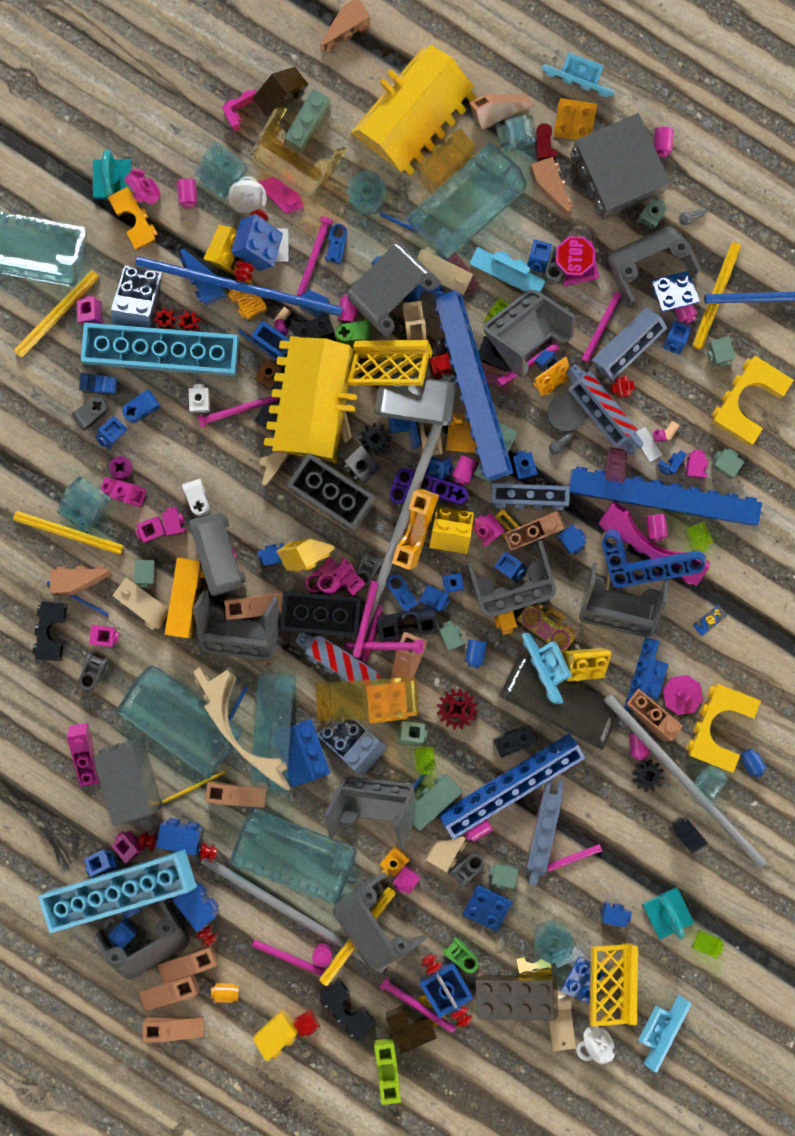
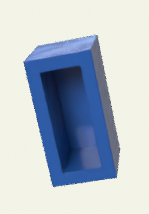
M262 320L251 335L253 340L276 357H287L288 349L279 348L280 341L290 340Z

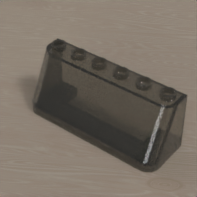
M525 653L522 656L518 654L497 695L603 750L618 715L601 697L602 693L594 689L588 691L584 689L585 684L579 681H567L566 679L556 685L564 703H553L546 695L547 689L539 680V672L532 664L531 656Z

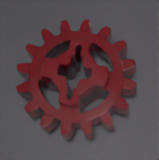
M451 688V694L445 691L446 697H439L442 704H437V707L441 708L437 715L443 716L440 721L446 720L445 726L448 727L452 724L454 730L457 725L461 729H463V724L465 723L470 726L469 720L475 721V718L472 716L473 713H478L474 709L478 703L472 702L475 697H468L469 691L462 693V688H459L458 692ZM453 696H462L465 699L457 701ZM448 701L450 706L449 710L445 713L444 707ZM454 704L462 705L460 708L461 713H451L454 710ZM470 704V713L466 716L465 709ZM453 716L459 717L462 721L456 722L450 720V718Z

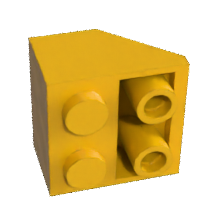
M218 225L203 259L213 266L233 274V271L238 269L235 264L243 261L231 253L237 230L232 227Z
M436 506L430 548L467 554L474 512Z
M309 538L290 541L276 552L287 571L295 570L298 572L302 569L307 571L314 568L318 560L321 561L330 556L329 553L335 548L333 545Z
M604 648L565 651L563 658L572 675L567 681L605 678L611 651Z
M284 1009L278 1012L253 1037V1041L266 1061H269L271 1058L273 1060L281 1054V1049L285 1045L290 1046L296 1040L295 1036L298 1033L293 1024L294 1020Z

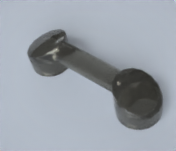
M438 337L433 340L431 358L439 353L445 354L447 352L444 342L446 339ZM417 358L412 362L416 365L419 362H421L423 358ZM409 363L402 368L403 372L411 369V364Z

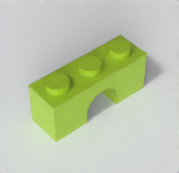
M394 1038L375 1040L374 1046L379 1075L381 1105L401 1103Z

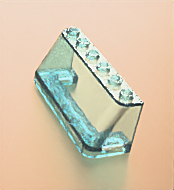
M489 142L430 197L426 198L418 208L413 210L406 219L438 256L448 260L518 198L526 189L527 183L520 166L492 142Z
M0 212V273L67 286L76 285L82 265L87 228Z
M149 666L137 677L116 709V712L124 719L129 720L139 730L144 731L154 741L159 742L169 752L178 756L184 763L190 765L199 774L208 779L211 778L233 748V745L221 733L204 706L208 703L156 666ZM229 719L231 731L236 741H238L242 735V730Z
M263 672L257 678L252 755L261 758L280 759L287 767L292 695L295 693L296 673ZM251 765V782L253 785L273 792H287L286 789L269 779L254 765ZM287 768L286 770H284V771L282 772V774H283L284 778L286 779V781H287V783H288V785H289V780H288V777H287V773H288V768Z
M252 809L243 823L229 864L335 905L340 900L352 870L357 850L349 844L329 838L261 810Z

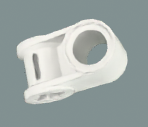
M201 479L182 484L192 512L199 517L206 516L209 513L210 506ZM199 503L204 506L201 512L196 509Z

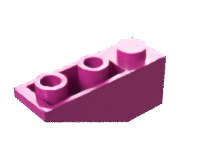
M88 723L69 726L67 741L80 787L99 784L98 771L94 759L93 740Z

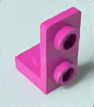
M256 90L245 91L241 94V97L235 100L230 99L222 106L223 112L234 132L241 129L239 125L241 119L236 110L253 102L252 98L257 93Z
M104 477L99 495L142 507L147 489Z

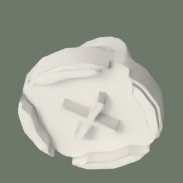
M245 176L230 187L228 200L229 204L235 207V210L248 214L253 210L263 208L267 195L266 190L257 183L255 178Z
M590 1026L584 1031V1040L577 1045L576 1052L580 1059L584 1061L594 1059L597 1063L606 1064L612 1061L615 1056L612 1050L614 1042L606 1029ZM583 1046H586L589 1054L585 1053Z

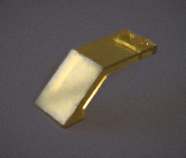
M416 677L315 683L318 722L419 716Z

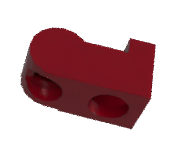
M542 123L536 128L535 147L537 162L553 157L554 161L557 159V149H551L553 130L547 123Z

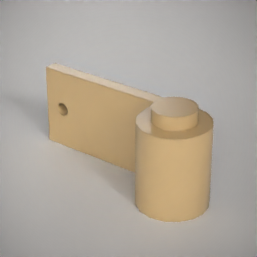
M427 247L425 250L421 249L417 259L442 282L441 285L464 295L473 274L435 256L436 252Z
M127 577L113 594V597L144 619V624L152 630L155 628L159 629L168 616L169 607L153 598Z
M559 990V1016L555 1021H549L553 1051L576 1049L571 1013V996Z

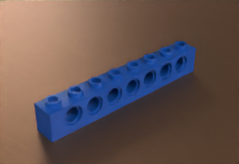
M568 733L443 810L438 815L451 837L455 839L585 759V756L571 734Z

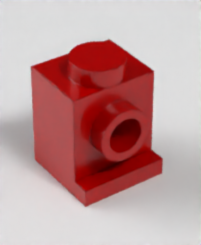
M448 353L429 359L434 380L441 379L443 374L453 375Z
M312 1009L295 1017L293 1021L300 1037L312 1035L321 1026Z

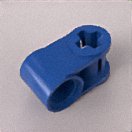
M146 390L123 407L122 413L128 422L136 423L155 412L161 405L150 390ZM131 409H132V410L134 411V413H135L134 416H131V415H130V412H129V411H130Z

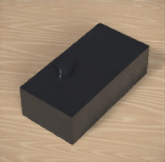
M283 591L279 630L357 637L361 598Z

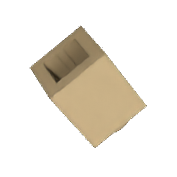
M460 835L455 839L449 837L435 841L426 857V861L445 872L449 868L452 869L457 861L455 858L458 851L462 852L466 846L465 836Z

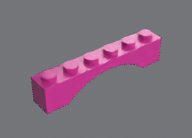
M614 500L600 519L599 525H601L604 531L617 530L622 537L623 543L628 542L637 552L645 553L650 556V559L686 553L671 551L651 542L637 528L630 511ZM698 559L692 560V563L695 565L701 564V561ZM706 559L705 568L702 572L681 576L683 581L697 586L708 571L710 561ZM679 563L673 564L675 568H682V565Z

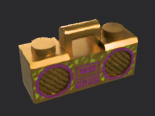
M539 603L526 606L516 618V621L546 644L552 641L556 642L563 655L576 638V635L573 634L575 631L567 624L561 625L566 616L552 605H550L546 612L542 611L544 607ZM551 614L552 616H554L556 619H558V622H553L551 619L548 618V615Z

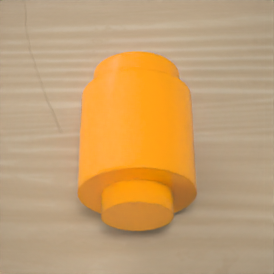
M215 983V987L211 986V998H214V1003H233V1001H238L239 985H234V983Z

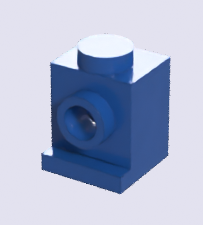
M279 543L280 547H277L276 544L265 546L264 550L258 551L259 562H263L264 566L281 564L282 561L276 551L285 546V544Z
M103 849L84 859L86 864L85 870L90 877H96L119 869L113 852Z
M604 901L601 921L605 924L626 927L627 922L631 921L632 911L625 909L624 905L613 903V906H610L608 901Z

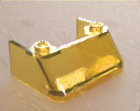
M284 106L274 108L250 152L251 160L300 195L311 197L317 193L332 175L346 148L335 149L330 159L322 158L316 162L314 167L283 147L285 144L284 137L287 133L278 124L287 108Z

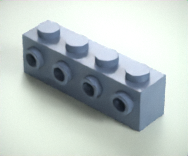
M646 307L592 361L600 373L613 381L667 329V326L660 315Z
M492 483L490 505H495V508H506V505H514V509H525V506H533L534 510H544V507H552V510L563 511L564 507L569 506L570 486Z

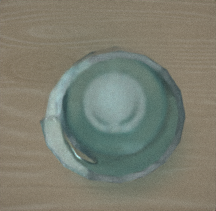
M707 765L701 770L693 783L706 797L716 802L719 792L728 782V777L719 767Z

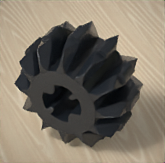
M373 423L372 430L368 425L365 426L368 433L361 431V435L366 438L359 439V442L365 443L363 448L369 447L367 451L369 454H371L372 450H375V456H378L379 449L384 454L386 451L383 446L387 448L391 446L385 442L392 440L391 436H385L390 432L389 429L382 432L384 425L381 424L379 429H376V423ZM373 435L381 438V440H378V444L370 441V439H373Z
M652 759L648 760L647 765L644 760H641L642 767L635 764L638 772L632 771L631 773L637 776L632 781L634 783L639 782L636 787L638 789L643 787L644 792H648L649 786L652 791H656L654 785L656 784L661 787L662 784L658 780L665 779L664 776L659 775L664 772V769H658L660 765L658 762L653 765ZM647 771L652 773L650 780L644 778Z

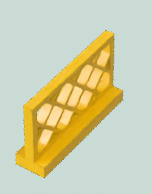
M428 340L355 341V354L348 384L356 386H423L428 359L432 357L433 353ZM360 358L369 359L362 365L359 364ZM379 358H387L380 365L376 363ZM397 358H405L398 365L394 362ZM416 358H423L416 365L412 362ZM373 363L376 368L367 373L365 368ZM391 363L394 368L386 373L383 368ZM410 363L412 368L404 373L401 369ZM361 371L365 374L362 378L355 379V376ZM379 371L383 374L379 379L372 378ZM397 371L401 373V376L397 379L390 378ZM417 371L419 373L418 379L409 378L414 372Z
M630 943L591 946L590 1026L637 1025L638 946ZM617 950H621V958L616 961L612 956ZM597 951H603L606 954L601 963L597 960ZM610 959L615 965L608 972L603 966ZM619 968L621 977L616 981L612 975ZM600 970L606 974L601 982L597 980V974ZM610 979L614 985L607 991L603 986ZM619 988L621 996L616 1001L611 995ZM601 989L606 995L599 1002L596 998L597 993ZM610 998L614 1005L607 1011L603 1005ZM617 1007L620 1009V1019H614L611 1016ZM601 1009L605 1015L601 1020L596 1021V1014Z

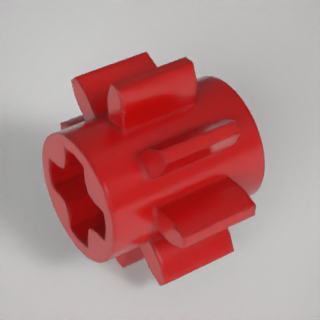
M165 308L160 313L156 311L157 318L153 319V322L159 323L156 327L157 329H175L173 323L178 320L175 317L172 318L174 315L173 310L169 313ZM167 316L169 320L164 324L161 320H164V317Z
M185 310V315L178 316L181 322L177 326L184 327L182 331L200 330L197 323L201 322V319H195V311L189 314ZM186 320H187V321L192 320L193 324H192V325H191V324H188V325H187V324L185 323V321H186Z
M628 376L615 378V383L611 385L612 394L617 393V398L632 396L631 391L635 390L634 380L629 381Z

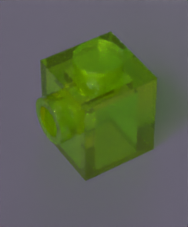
M705 522L683 530L692 551L698 550L703 552L710 548L709 544L714 543Z

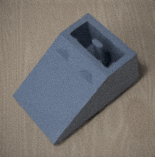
M124 265L111 308L112 324L151 328L162 272Z
M343 706L340 707L317 734L340 758L362 776L388 748L384 742Z

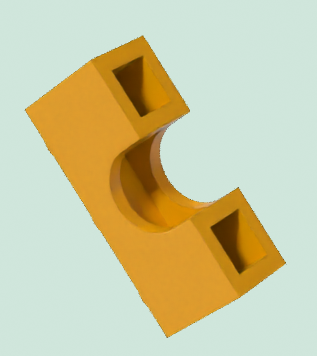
M126 187L109 196L108 199L118 217L125 213H131L136 217L135 226L126 233L135 250L138 251L157 241L155 236L158 234L153 224L148 225L146 221L148 215L144 207L139 208L137 200L133 196V190L131 191L129 187Z

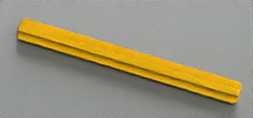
M731 243L712 294L724 293L741 248L739 243ZM719 303L707 305L692 347L701 350L703 348Z
M93 270L90 271L14 349V352L19 357H23L77 300L99 279L98 274Z
M16 511L13 520L118 555H121L124 546L19 511Z
M390 887L386 888L370 910L375 920L378 919L396 894ZM348 939L320 977L319 981L325 986L329 985L355 950L350 939Z

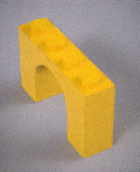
M757 356L751 359L747 358L742 366L743 372L741 375L737 374L731 383L734 385L731 391L727 390L721 399L724 402L720 407L717 406L711 414L713 417L711 423L747 446L754 444L763 428L741 413L738 405L741 391L748 386H758L780 399L786 394L794 381Z
M714 683L708 689L707 696L709 698L707 703L701 707V719L694 725V737L687 743V755L733 773L740 755L718 746L713 741L710 734L711 722L717 714L726 710H731L754 719L761 701Z

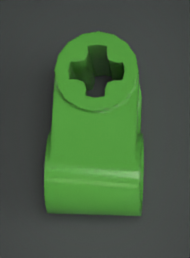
M368 320L341 324L336 329V340L343 344H353L355 341H372L371 324ZM342 331H345L347 334L346 338H343L341 335Z
M455 936L452 944L447 949H444L443 953L466 973L475 972L478 968L477 956ZM472 958L475 961V965L467 967L464 964L465 960Z

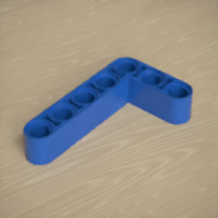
M608 530L602 540L612 584L618 588L698 574L705 568L706 556L701 551L628 563L622 537L617 530ZM607 538H614L616 543H609ZM612 556H618L621 560L614 561ZM698 559L701 561V564L695 565L692 563V560ZM679 563L682 565V568H675L673 564ZM659 566L663 571L657 572L654 570V567ZM641 570L644 575H637L635 571ZM616 574H623L625 578L619 579Z

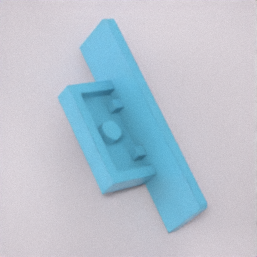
M568 52L562 70L546 64L542 67V70L545 71L544 74L550 77L560 76L563 78L562 81L573 84V82L581 84L580 88L587 91L591 89L597 90L598 95L606 98L609 95L613 96L615 91L597 84L604 65Z
M477 247L470 261L471 266L524 292L529 290L541 291L546 280L530 273V267H528L526 262L522 260L515 261L510 258L511 256L503 251H500V253L496 251L493 255Z
M523 633V645L530 652L531 662L539 672V680L547 689L546 695L548 699L556 704L564 703L556 685L572 675L557 643L552 641L539 649L533 634Z
M679 994L670 1012L655 1006L638 1039L642 1044L652 1047L643 1064L653 1072H657L691 1006V1002Z

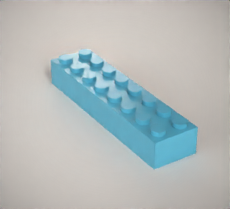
M84 323L81 362L85 365L237 377L240 338L238 335Z
M181 850L47 891L39 895L38 898L50 934L188 893L197 886L186 851Z

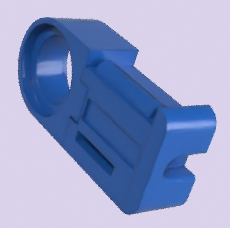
M335 224L330 229L328 241L331 243H329L327 255L325 256L327 262L342 263L347 240V229L342 224ZM337 228L344 231L343 237L336 238L333 235L334 230Z
M395 574L388 578V588L404 611L410 610L419 603V601L415 602L416 598L407 588V583L400 575ZM393 578H399L402 584L400 588L394 589L391 587L390 581Z

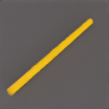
M225 770L162 800V802L165 804L226 774Z

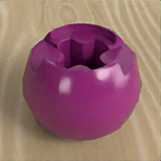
M125 456L115 457L109 464V473L117 480L127 479L133 471L132 462ZM118 464H120V465L125 464V465L123 466V468L125 469L123 472H122V471L117 472V471H118V467H117Z

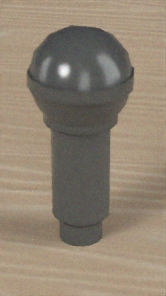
M704 208L691 213L684 212L680 214L679 222L682 225H689L694 219L704 216L707 210Z
M569 432L560 440L550 443L549 451L554 455L559 454L563 446L572 439L574 434Z

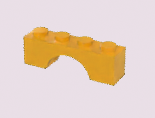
M418 489L413 492L409 505L410 519L402 540L396 547L392 564L408 570L417 567L439 495L424 489Z

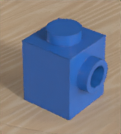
M526 450L516 452L515 456L512 457V463L517 480L536 476L537 470L532 452L527 453Z
M574 524L556 536L569 555L572 553L577 555L585 549L583 545L587 543L584 540L587 537L581 529L577 530Z
M123 919L108 935L109 941L113 946L123 949L137 934L138 930L127 919Z

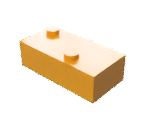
M177 558L165 635L193 638L195 625L193 607L200 595L202 578H205L201 561Z

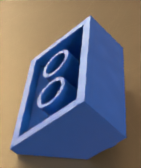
M307 719L290 727L272 732L281 760L288 767L285 771L291 787L331 774L312 719Z

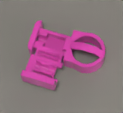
M331 557L326 558L327 560L317 572L314 570L307 577L306 587L311 593L318 594L321 593V590H315L318 587V580L311 589L308 586L309 581L314 577L319 579L327 571L331 573L339 565ZM326 580V581L323 582V584H322V588H323V589H324L325 586L328 584V580ZM341 584L338 590L341 592L346 585L343 586Z
M341 558L342 563L331 573L327 571L318 579V587L323 594L331 595L335 593L342 584L349 587L347 590L353 596L365 585L364 581L355 573L354 567L345 558ZM328 579H332L333 581L331 582V584L327 588L323 589V582Z

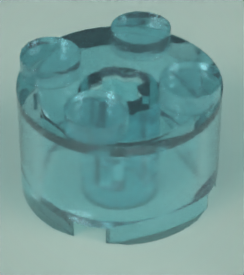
M525 115L505 120V125L503 126L500 123L495 125L500 148L504 149V153L513 152L518 146H522L523 149L534 146L533 143L538 139L532 115L528 119Z
M363 171L350 180L348 198L351 207L364 215L376 214L380 211L386 201V186L378 174L371 171ZM366 191H370V194H368V196L364 195Z
M547 920L535 930L533 936L534 947L544 961L558 963L570 957L574 949V940L566 925L559 921ZM556 938L557 944H551L550 940Z

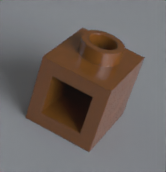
M265 359L254 380L256 383L273 390L275 373L283 372V369L277 364V361Z

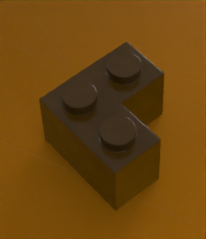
M292 67L272 73L252 99L265 116L278 115L284 109L283 105L294 98H301L309 84L297 68Z
M403 1005L385 1013L386 1021L401 1054L437 1039L433 1024L427 1016L411 1023Z

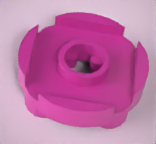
M136 168L133 169L124 178L125 182L133 190V196L137 201H144L153 205L159 200L161 195L157 184L152 178L147 179L144 176L146 174L144 171Z

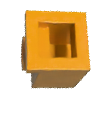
M513 611L494 617L496 628H500L503 635L514 632L513 628L517 627Z
M394 845L380 862L382 866L380 870L383 873L385 872L388 877L390 875L395 877L405 864L409 862L410 858ZM392 860L397 862L395 867L390 866Z

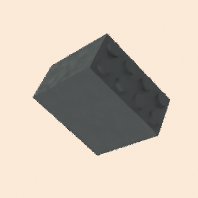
M639 113L575 140L572 153L570 154L574 164L578 165L579 177L581 181H585L587 195L590 199H593L595 213L597 216L600 215L602 220L663 194L670 184Z
M310 453L307 454L287 484L292 493L354 534L375 504V496Z
M138 738L98 750L99 754L95 755L94 759L113 826L152 815L163 807L145 740L139 741Z

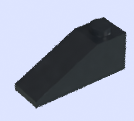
M679 817L671 823L672 826L669 829L681 847L690 854H694L708 844L706 839L687 818L684 817L682 819Z

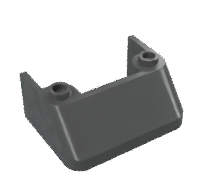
M665 227L616 249L608 255L607 266L622 294L627 308L631 307L635 301L627 283L637 277L636 262L669 248L674 257L684 259L692 278L696 277L701 271L688 241L674 228Z
M218 513L189 520L211 595L217 597L246 588V585L243 584L246 582L244 572H240L237 568L226 532V527H230L227 516Z
M535 541L540 560L530 564L528 568L530 579L495 590L489 579H476L472 563L470 561L465 562L477 601L484 615L489 617L549 600L555 596L556 587L542 541Z
M593 562L586 581L579 619L583 623L642 637L652 636L667 603L669 579L664 580L660 591L649 589L643 592L642 597L605 590L606 582L603 578L596 576L597 562Z
M204 588L193 607L201 649L211 654L264 661L272 659L276 649L280 626L278 598L273 597L267 611L261 617V622L243 619L226 620L225 610L219 605L210 604L208 589Z
M359 777L343 779L324 815L329 838L333 839L339 825L350 826L357 821L359 816L393 821L392 826L396 832L398 847L403 848L412 828L415 801L414 787L406 783Z
M385 872L368 879L338 901L333 907L335 918L366 966L371 970L381 969L398 960L427 939L426 935L413 937L408 942L403 937H396L389 941L371 914L369 908L377 900L376 892L372 886L387 876Z
M168 898L158 901L166 914L157 924V931L161 938L128 957L120 947L112 948L102 930H99L93 936L107 963L123 978L133 979L186 948L189 944V933Z

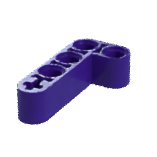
M402 468L397 472L390 491L392 503L401 505L405 502L416 471ZM401 473L409 474L410 479L408 482L404 483L399 480ZM424 475L423 479L428 482V486L424 490L439 495L438 499L461 505L468 498L467 490L464 487ZM444 485L446 492L442 495L438 494L435 490L436 486ZM450 487L453 488V493L461 491L464 498L456 500V496L452 494L448 498L447 495ZM395 491H401L404 494V498L397 501L393 498V494Z

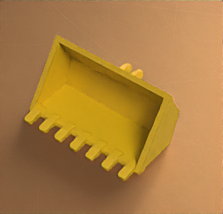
M432 44L427 47L424 46L399 76L393 70H388L387 74L393 83L390 85L385 79L379 81L385 92L350 132L399 172L404 170L409 176L415 171L409 164L412 159L415 158L420 164L425 160V157L420 152L423 146L429 151L435 148L434 143L430 140L434 133L439 139H443L446 135L440 126L444 122L450 127L454 126L456 121L451 116V113L455 109L461 115L466 112V108L461 103L465 97L470 102L476 99L475 94L472 92L474 85L468 80L455 60Z
M290 336V341H280L279 348L288 349L287 357L277 358V364L284 365L285 372L275 373L274 380L283 382L282 390H272L271 396L280 398L279 406L271 405L269 407V413L278 414L277 422H267L266 428L275 430L274 438H265L264 445L272 446V451L301 457H306L310 453L319 460L337 463L338 455L336 452L340 446L345 411L355 412V407L346 405L347 400H357V395L348 393V378L355 350L350 345L328 339Z

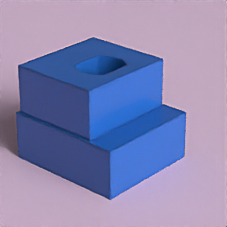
M544 349L534 362L540 371L545 372L559 362L555 353Z
M461 573L442 576L445 593L464 590ZM452 579L456 580L457 585L454 587L450 583Z

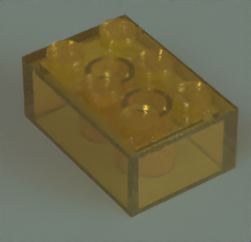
M461 129L457 132L452 131L447 136V141L443 145H437L432 151L433 154L429 158H423L418 164V179L432 194L439 190L474 157L476 144Z

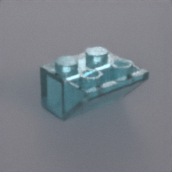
M215 140L203 155L194 176L225 199L230 187L234 183L239 182V179L243 177L248 169L242 160Z
M79 476L66 488L57 513L88 534L105 511L111 497Z

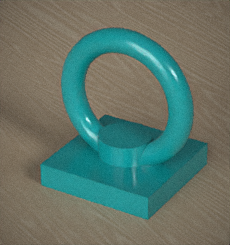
M110 149L104 150L102 159H93V198L108 199L109 196L126 187H129L132 191L124 180L132 171V160L114 159Z
M677 887L642 903L659 940L675 933L678 939H684L685 933L683 929L694 924Z

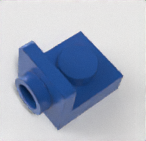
M534 239L527 263L530 270L545 273L552 244Z
M674 320L662 348L680 355L687 342L691 327Z
M113 416L98 429L96 434L97 442L102 447L110 450L113 444L127 432L128 428Z
M682 450L677 454L674 452L668 460L670 465L662 460L658 461L656 464L659 467L658 470L667 476L675 474L687 454Z
M431 456L425 475L441 480L445 479L453 471L452 457L448 456L445 459Z
M504 551L494 565L497 570L508 576L515 583L524 578L527 567L521 561Z
M427 585L419 602L429 607H434L435 610L440 612L441 609H446L450 600L447 599V593Z

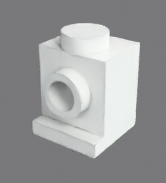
M203 384L193 385V388H189V411L191 413H210V390L205 388ZM198 394L202 395V399L200 401H196L195 399L196 395Z

